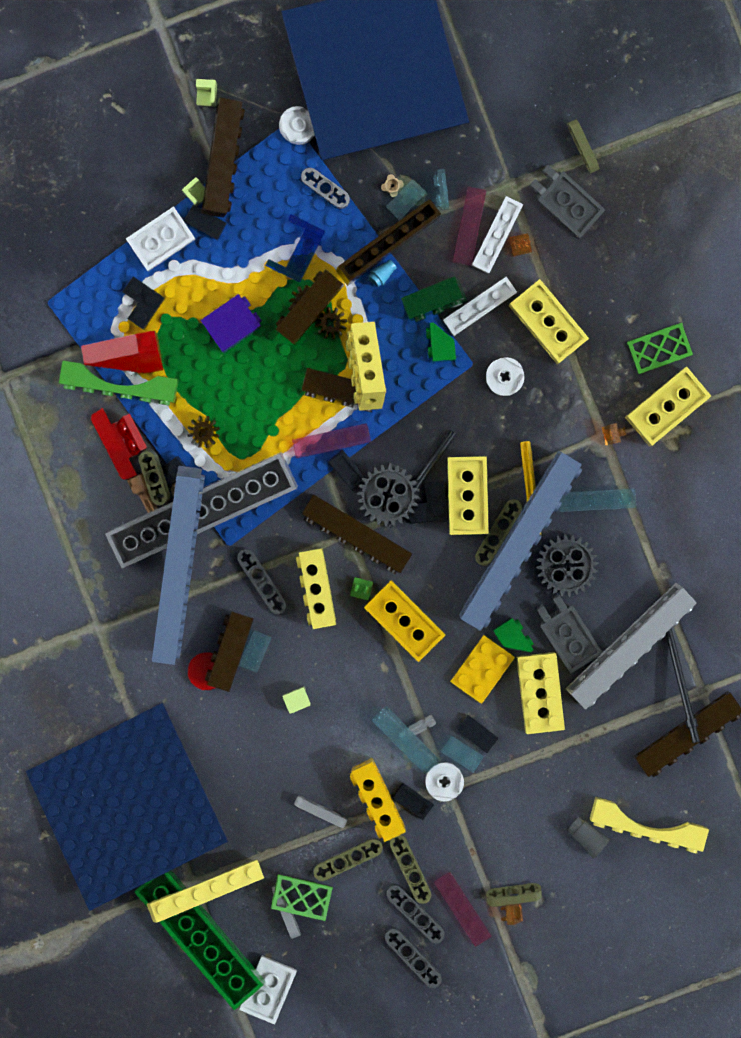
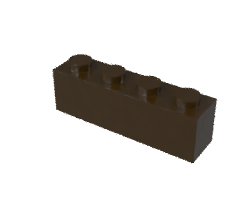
M326 269L323 273L319 271L313 278L315 281L311 287L307 286L300 294L303 297L298 302L294 301L290 305L288 315L286 317L281 316L276 322V331L293 345L298 342L344 287V284Z
M307 368L302 386L305 396L316 398V395L322 396L324 401L334 403L335 400L342 401L343 406L353 408L354 405L358 406L354 401L356 387L352 386L351 379ZM362 410L372 413V410Z
M232 611L229 615H225L223 621L225 629L223 633H219L217 639L219 647L212 654L210 662H213L211 670H207L204 679L207 681L206 685L230 692L254 620L253 618Z

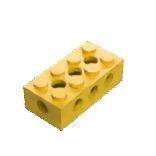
M392 580L364 606L418 662L445 636V633ZM394 602L397 605V609L394 612H388L385 608L387 603ZM402 616L410 618V623L407 626H402L399 623V619ZM417 629L424 632L423 638L419 640L413 637V632Z
M373 758L352 767L350 778L353 785H358L360 789L358 795L363 804L366 803L368 806L366 812L370 820H374L376 823L375 831L379 839L383 838L384 842L405 833V825ZM367 779H370L374 782V784L372 786H366L363 782ZM379 797L382 801L376 804L372 802V799ZM382 815H388L390 816V819L387 821H383L380 819V817Z

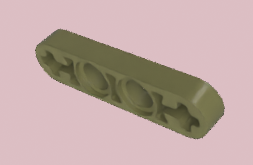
M511 499L507 501L490 528L489 534L486 535L475 554V560L479 565H488L496 555L522 511V505L518 500ZM516 503L518 511L512 512L511 516L514 519L511 520L509 517L504 516L503 513L505 511L508 514L510 511L508 505ZM500 519H506L509 522L507 529L501 530L498 527ZM491 535H496L499 538V543L496 546H491L488 543V538ZM484 544L488 548L494 549L493 553H491L490 551L488 552V561L484 560L483 562H480V557L478 555L479 553L483 554L486 551V549L483 548Z
M401 834L390 839V847L415 900L418 903L425 904L431 899L430 888L406 837ZM397 837L399 840L403 839L401 843L403 850L406 847L408 848V850L402 851L399 855L397 854V852H400L398 845H393ZM403 855L411 856L412 862L409 865H404L401 862ZM412 872H417L420 875V879L417 882H412L409 879V875ZM422 882H424V885H421L423 892H428L425 899L422 897L418 898L420 894L418 887L413 889L414 886H419Z
M371 838L318 863L314 868L315 878L319 881L328 880L378 856L383 849L382 842L377 838ZM372 842L375 845L379 844L377 847L378 851L370 850L368 851L369 856L366 857L362 847L365 846L368 849L371 847ZM355 850H359L362 853V858L358 861L351 857L352 852ZM338 858L345 861V866L341 869L334 866V861ZM331 862V867L335 872L331 873L330 869L326 871V876L324 877L322 874H317L319 867L326 869L329 867L327 863Z

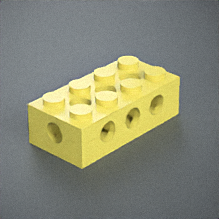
M540 279L509 304L512 311L557 365L589 339ZM532 304H540L541 311H533ZM544 318H551L553 320V326H546L544 324ZM558 332L564 333L565 341H558L556 334Z
M375 322L351 324V330L347 332L346 350L350 352L348 359L349 369H353L351 382L352 386L356 387V392H354L355 404H358L359 411L382 409L386 388Z
M685 367L625 418L650 447L708 400L711 395L688 367ZM680 389L687 393L685 400L679 397ZM665 402L671 403L672 410L670 412L664 409ZM651 414L656 415V424L650 423L649 416Z
M487 456L448 457L449 535L489 534ZM463 472H471L473 478L470 482H465L462 479ZM469 490L472 492L473 498L471 501L463 499L464 491ZM467 509L471 510L474 514L470 521L465 520L463 517V513Z
M323 548L299 552V557H296L298 569L302 568L303 573L299 577L301 587L306 589L303 599L305 607L309 606L310 613H307L308 625H312L313 629L336 625ZM310 564L317 567V574L311 575L308 573L307 568ZM314 583L321 586V592L318 594L311 591V585ZM322 603L325 610L319 613L314 609V605Z
M549 652L516 656L525 733L534 734L565 730L556 653ZM542 669L543 676L539 679L534 678V671ZM539 688H544L545 695L541 698L536 697V691ZM540 708H547L548 712L545 716H538Z

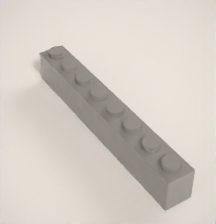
M675 583L565 689L585 710L594 705L600 695L606 693L616 680L623 677L624 672L633 667L643 654L648 653L657 641L664 638L666 632L671 627L676 626L685 614L692 611L693 606L697 604L683 587Z

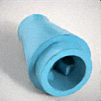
M388 260L386 263L371 270L368 278L376 287L383 286L397 267L391 260Z

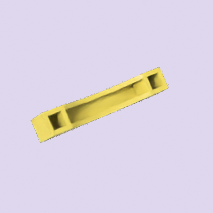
M595 797L590 815V820L594 822V826L604 828L605 825L610 826L613 831L623 833L625 830L631 832L630 835L637 838H642V835L647 836L652 842L660 843V841L668 842L667 845L670 847L679 848V846L686 847V851L697 853V851L703 852L709 832L707 827L690 822L671 828L647 827L628 818L615 802Z
M252 860L204 882L147 903V907L153 922L157 923L259 881L264 876L258 860Z

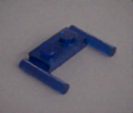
M291 214L288 221L305 230L286 267L268 259L265 266L300 283L325 231Z

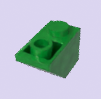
M434 322L430 323L429 328H426L427 339L431 340V347H428V358H432V363L456 361L454 339Z
M511 617L493 629V632L504 647L527 652L533 651L531 646L534 643L528 635H523L521 632L523 626L518 619L514 621Z

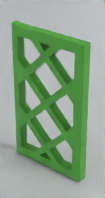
M683 323L627 342L638 374L693 355ZM679 328L681 335L679 339L668 335L669 332ZM657 335L664 336L660 346L649 342L651 337ZM666 338L677 342L673 352L662 348ZM640 341L645 343L641 353L634 350V343ZM679 344L685 346L688 352L680 356L675 354ZM647 345L658 349L654 359L643 355ZM660 351L671 355L669 360L663 362L656 361ZM641 358H644L652 363L649 367L641 369L639 362Z
M278 874L271 909L325 921L333 887ZM282 879L290 881L292 886L283 891L281 887ZM299 884L309 885L311 890L302 895L297 886ZM294 888L299 898L290 903L286 893ZM318 888L327 890L326 896L323 899H320L316 892ZM313 893L318 902L309 907L304 898ZM282 896L287 903V906L284 908L276 906L277 900ZM302 901L306 910L304 912L296 911L293 905ZM320 905L323 909L322 916L314 915L311 910Z

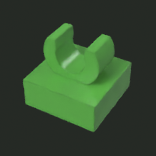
M355 577L350 596L369 601L373 582Z

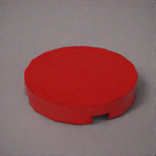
M203 652L196 655L188 666L190 682L201 690L214 689V687L206 685L207 681L204 680L207 670H211L213 662H210L212 652Z

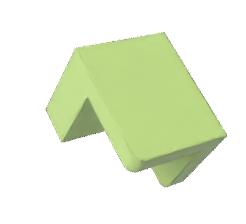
M196 79V104L198 106L216 107V80Z
M196 177L182 191L195 206L203 202L205 187Z
M304 686L282 696L290 714L311 705Z

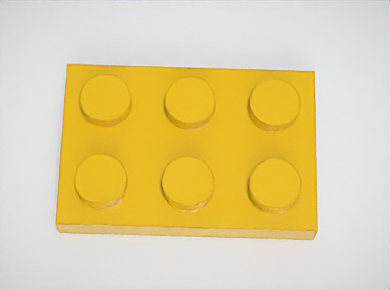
M483 635L450 682L482 704L515 657Z

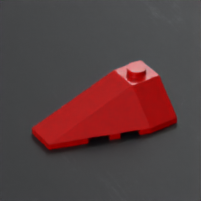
M156 331L143 332L81 346L84 365L144 374L164 370Z

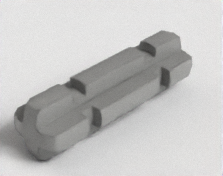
M432 715L425 717V720H420L408 726V729L401 730L400 735L406 741L412 735L415 736L427 730V727L434 726L436 721Z

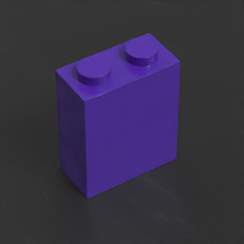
M239 294L201 320L223 353L261 328L259 323L262 320L256 312L252 314L248 308L251 304L245 296L241 298Z

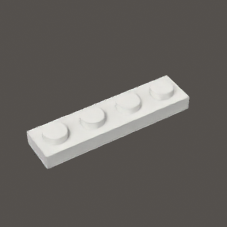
M507 196L505 197L472 264L473 267L485 273H490L523 204Z
M505 277L445 318L443 322L452 335L455 336L515 295L517 291L508 278Z

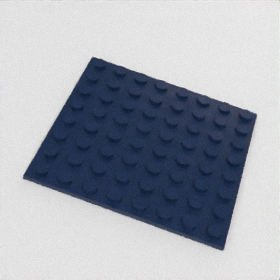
M325 0L281 11L322 161L469 123L436 0Z
M163 703L26 771L89 911L228 842Z

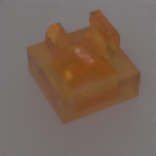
M528 233L509 237L513 257L532 253Z
M617 423L601 427L606 446L621 442L620 436L626 435L625 427L618 429Z
M521 903L505 905L500 908V910L506 911L507 916L502 917L501 920L507 921V925H515L523 921Z

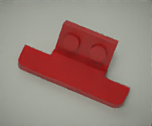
M101 408L92 414L91 421L119 476L123 480L137 476L129 459L143 452L147 446L130 413L111 424L104 409Z

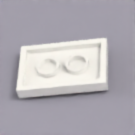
M174 206L126 238L147 271H150L196 240Z
M262 955L256 970L266 982L241 1004L239 1010L275 1025L297 970Z

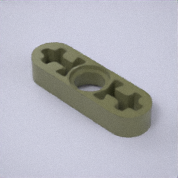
M575 119L567 123L570 134L589 173L591 174L599 170L598 162L578 120Z
M152 450L142 452L139 456V463L151 500L156 505H163L169 501L170 492L158 455ZM147 456L152 457V461H150V463L149 461H145V458ZM155 466L154 469L148 471L147 468ZM152 472L157 473L159 476L157 483L152 482L150 479ZM160 484H161V486H162V487L156 488V489L153 488V487H156V486H158V485H160ZM159 493L164 494L162 500L161 498H157V495Z
M537 883L493 888L486 892L487 904L492 907L534 902L542 897L541 886Z

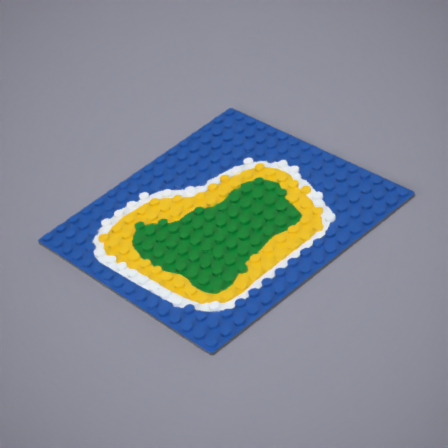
M280 129L276 130L234 162V164H237L235 176L232 175L231 180L234 183L233 193L229 194V201H232L230 213L227 212L224 218L217 217L227 223L218 241L185 223L196 240L150 271L146 270L130 244L126 242L48 301L50 308L80 348L83 345L149 331L157 332L164 370L144 374L110 368H95L105 382L115 385H138L150 381L157 376L179 380L175 403L170 402V406L158 404L159 400L151 399V403L139 401L140 397L132 396V400L120 398L121 394L114 393L166 463L179 456L187 467L202 469L201 475H205V487L277 453H283L298 485L297 489L214 526L229 546L236 543L334 470L327 461L341 449L350 458L473 365L471 359L438 315H428L425 320L420 322L409 320L401 298L419 290L392 254L350 285H346L336 272L337 267L376 239L378 235L351 198L346 208L338 209L302 182V172L306 168H314L343 189L309 142L300 145L290 143L282 136ZM314 173L306 174V181H314L316 183L314 187L317 188L318 182L322 179L319 178L317 181L313 177ZM323 183L320 186V191L327 194L331 191V186L328 183ZM334 189V193L329 198L332 199V197L334 196L338 199V204H340L341 202L345 203V196L342 195L341 197H339L335 193L338 190ZM188 197L174 206L183 221L192 205H194ZM203 202L200 203L197 207L202 209ZM391 260L397 269L393 271L383 286L376 287L368 278V275L371 274L370 271ZM326 269L344 284V287L327 307L331 308V313L334 312L335 307L338 308L336 315L344 312V316L340 320L347 319V323L341 324L347 327L346 331L339 329L342 333L341 337L338 336L337 332L334 333L335 340H332L331 334L325 339V331L320 335L318 334L322 327H315L316 323L321 322L315 320L298 342L293 345L276 331V322L281 316L286 317L290 312L288 308L292 303L289 302V299H296L291 293L294 291L299 294L297 289L299 286L302 291L305 289V285L311 287L315 282L313 278L319 271L323 273ZM133 276L166 298L144 330L127 319L138 304L123 293V290ZM239 294L241 298L245 296L251 304L248 308L252 314L256 312L262 320L259 323L261 328L223 353L201 320ZM327 307L323 310L325 314L328 313ZM330 319L327 320V322H328V324H326L327 327H329V326L335 327V326H336V325L334 324V322H336L335 319L332 320V321H331ZM375 322L386 388L382 409H372V413L362 410L359 411V406L354 405L353 408L343 406L342 401L335 400L334 403L324 401L322 396L316 395V398L305 396L302 386L307 368L351 379L353 369H349L348 359L350 352L346 350L347 332L351 330V324ZM434 322L454 339L456 361L432 363V358H428V347H431V340L427 339L426 328H429L430 323ZM199 416H202L203 422H205L206 416H209L210 421L208 424L215 420L216 424L213 428L220 427L219 431H214V434H218L220 437L212 438L216 442L215 445L208 441L209 448L205 447L204 442L202 447L198 448L199 440L192 444L191 441L195 436H187V434L193 433L192 430L188 429V426L195 427L191 421L194 419L199 423ZM207 427L205 429L200 428V437L208 435L206 432L208 430Z

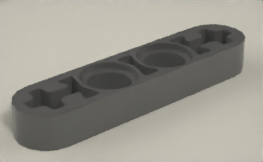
M249 549L241 550L238 554L239 564L271 612L274 614L283 613L287 607L285 599L255 554ZM244 552L245 554H251L249 559L252 564L254 561L257 563V565L252 566L249 570L246 569L249 566L247 561L242 562L241 560ZM259 568L262 571L260 579L252 577L251 572L253 569ZM265 584H269L273 588V592L270 595H265L262 592V587ZM275 593L278 594V597H275L277 602L283 603V605L281 606V611H279L278 609H273V606L275 605L273 600H271L270 602H268L267 600L268 598L273 597Z
M392 884L388 887L387 898L431 942L440 943L445 936L442 926L400 885ZM392 889L395 891L397 889L400 890L399 896L401 898H403L404 895L407 897L402 900L400 905L398 904L400 900L396 896H394L393 898L391 897ZM406 902H412L414 909L411 912H406L403 909V905ZM420 915H425L428 918V922L425 925H419L417 918ZM431 922L434 923V925H432L431 927L435 931L440 930L439 938L436 936L433 938V933L430 929H428L427 932L425 931V929H427L430 926Z
M389 928L385 933L387 944L429 988L438 987L442 981L439 971L398 928ZM390 933H397V939L400 942L402 941V939H404L405 941L402 942L398 948H396L395 946H397L398 943L394 939L391 941L389 940ZM410 946L412 953L409 956L403 955L401 953L402 947ZM417 960L425 962V967L422 970L415 968L414 963ZM429 967L431 968L429 973L432 976L437 975L436 983L434 981L429 982L430 978L425 973Z

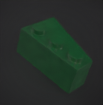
M455 276L401 298L409 320H415V322L425 320L428 315H437L444 312L447 308H454L467 302L460 280Z

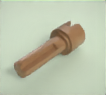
M143 473L127 480L133 494L139 495L148 513L158 508L151 500Z

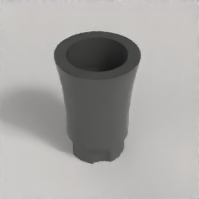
M579 816L567 828L572 837L581 844L593 859L610 841L609 837L599 832Z

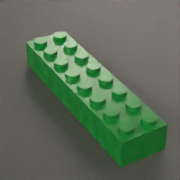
M171 870L141 885L134 893L147 907V903L186 889V887ZM202 905L160 921L161 925L233 1010H236L265 984L266 981Z

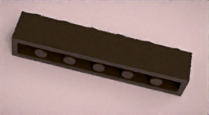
M220 97L217 102L201 214L224 218L227 212L230 213L232 201H229V194H232L234 190V183L231 180L232 175L235 176L237 169L234 159L239 154L237 138L240 139L242 127H239L240 120H243L245 109L242 108L243 102Z
M428 199L340 264L336 272L347 286L438 220L441 215L440 211Z
M314 494L302 513L305 516V521L312 525L316 522L321 525L320 530L328 535L331 532L338 536L337 540L345 545L348 542L354 545L353 550L363 555L366 552L371 555L369 559L378 565L380 562L386 564V569L393 574L401 573L412 556L411 552Z
M727 691L693 714L694 718L697 719V731L700 742L692 743L690 731L687 729L685 721H683L633 757L648 777L651 775L655 777L662 772L661 768L676 763L678 761L677 757L682 754L687 755L693 751V746L698 743L703 744L709 740V735L713 732L719 733L722 731L726 723L729 721L733 723L741 717V707L731 692Z

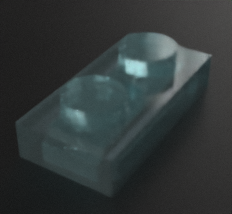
M438 169L437 175H433L434 186L439 189V194H436L437 206H441V211L449 210L445 169Z
M412 179L386 208L400 221L426 194V191Z
M254 630L239 666L257 673L272 637Z
M452 735L441 751L473 773L484 757Z

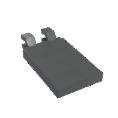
M547 165L541 172L550 179L549 183L544 187L535 179L529 187L538 194L536 196L538 198L537 201L580 239L605 209L564 171L556 172Z
M557 594L552 600L558 610L549 615L543 605L535 609L542 618L539 621L541 623L540 627L571 674L603 652L573 605H569V603L565 605L560 595Z

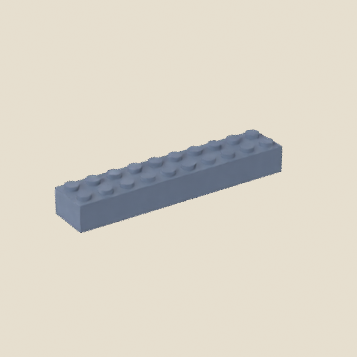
M560 451L557 452L459 613L463 621L480 631L483 627L486 628L489 625L492 611L496 612L501 605L500 598L503 594L507 595L512 586L510 585L513 578L516 579L522 570L520 565L523 561L527 562L532 553L530 552L533 544L536 546L542 537L540 535L542 529H547L551 523V514L553 511L557 512L562 504L560 502L562 496H567L572 488L570 483L573 478L577 479L582 472L580 468L581 463Z
M178 467L152 662L175 665L176 658L180 659L185 623L181 622H185L187 605L185 604L188 602L192 568L189 567L193 566L195 550L191 548H195L197 531H194V529L198 530L200 513L196 511H200L202 494H199V492H203L205 475H201L202 469Z

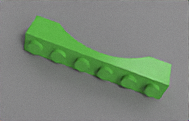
M62 361L59 384L64 385V389L75 390V387L83 388L82 392L94 393V390L102 391L101 395L113 396V393L121 394L120 398L131 400L132 396L140 397L139 401L151 403V399L159 400L158 404L170 406V402L175 403L179 382L177 379L157 376L150 381L138 385H115L99 379L85 365L69 361Z

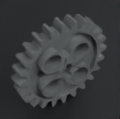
M389 464L388 469L381 465V471L374 467L375 473L367 472L369 478H362L365 485H359L363 491L357 492V495L362 497V499L358 500V503L364 504L360 510H367L364 516L368 517L371 515V522L377 519L378 526H380L382 521L385 527H388L389 522L395 527L397 520L403 524V517L409 520L408 513H415L412 506L418 507L414 500H418L420 497L414 493L418 492L419 488H413L417 482H410L413 476L411 474L405 476L406 469L399 472V466L393 470L391 464ZM386 479L388 482L387 486L379 488L377 485L379 480ZM392 480H395V483L391 489V494L393 497L388 498L386 509L384 512H382V508L386 502V497L384 496V494L389 493ZM404 485L406 487L405 492L397 494V486ZM379 497L381 498V504L376 507L372 506V499ZM393 503L399 504V510L395 513L389 510L390 505Z
M566 534L563 535V540L556 536L555 543L550 539V546L543 545L546 550L545 552L539 551L542 558L536 560L541 562V565L536 566V569H541L542 572L537 574V576L544 577L541 583H548L546 589L553 587L552 593L554 594L560 590V596H563L565 591L569 597L571 596V591L578 595V589L585 592V584L591 587L589 579H596L592 573L598 572V570L593 568V566L599 564L598 562H593L597 555H591L594 548L587 549V541L581 544V537L575 541L574 535H571L570 540H568ZM574 550H579L581 553V557L577 561L571 558V553ZM555 551H559L562 554V559L559 562H555L552 559V554ZM566 560H568V563H584V566L569 567L568 571L563 567L550 568V565L565 564ZM575 569L582 571V577L578 580H575L572 576ZM557 570L563 573V578L560 581H556L553 578V574Z

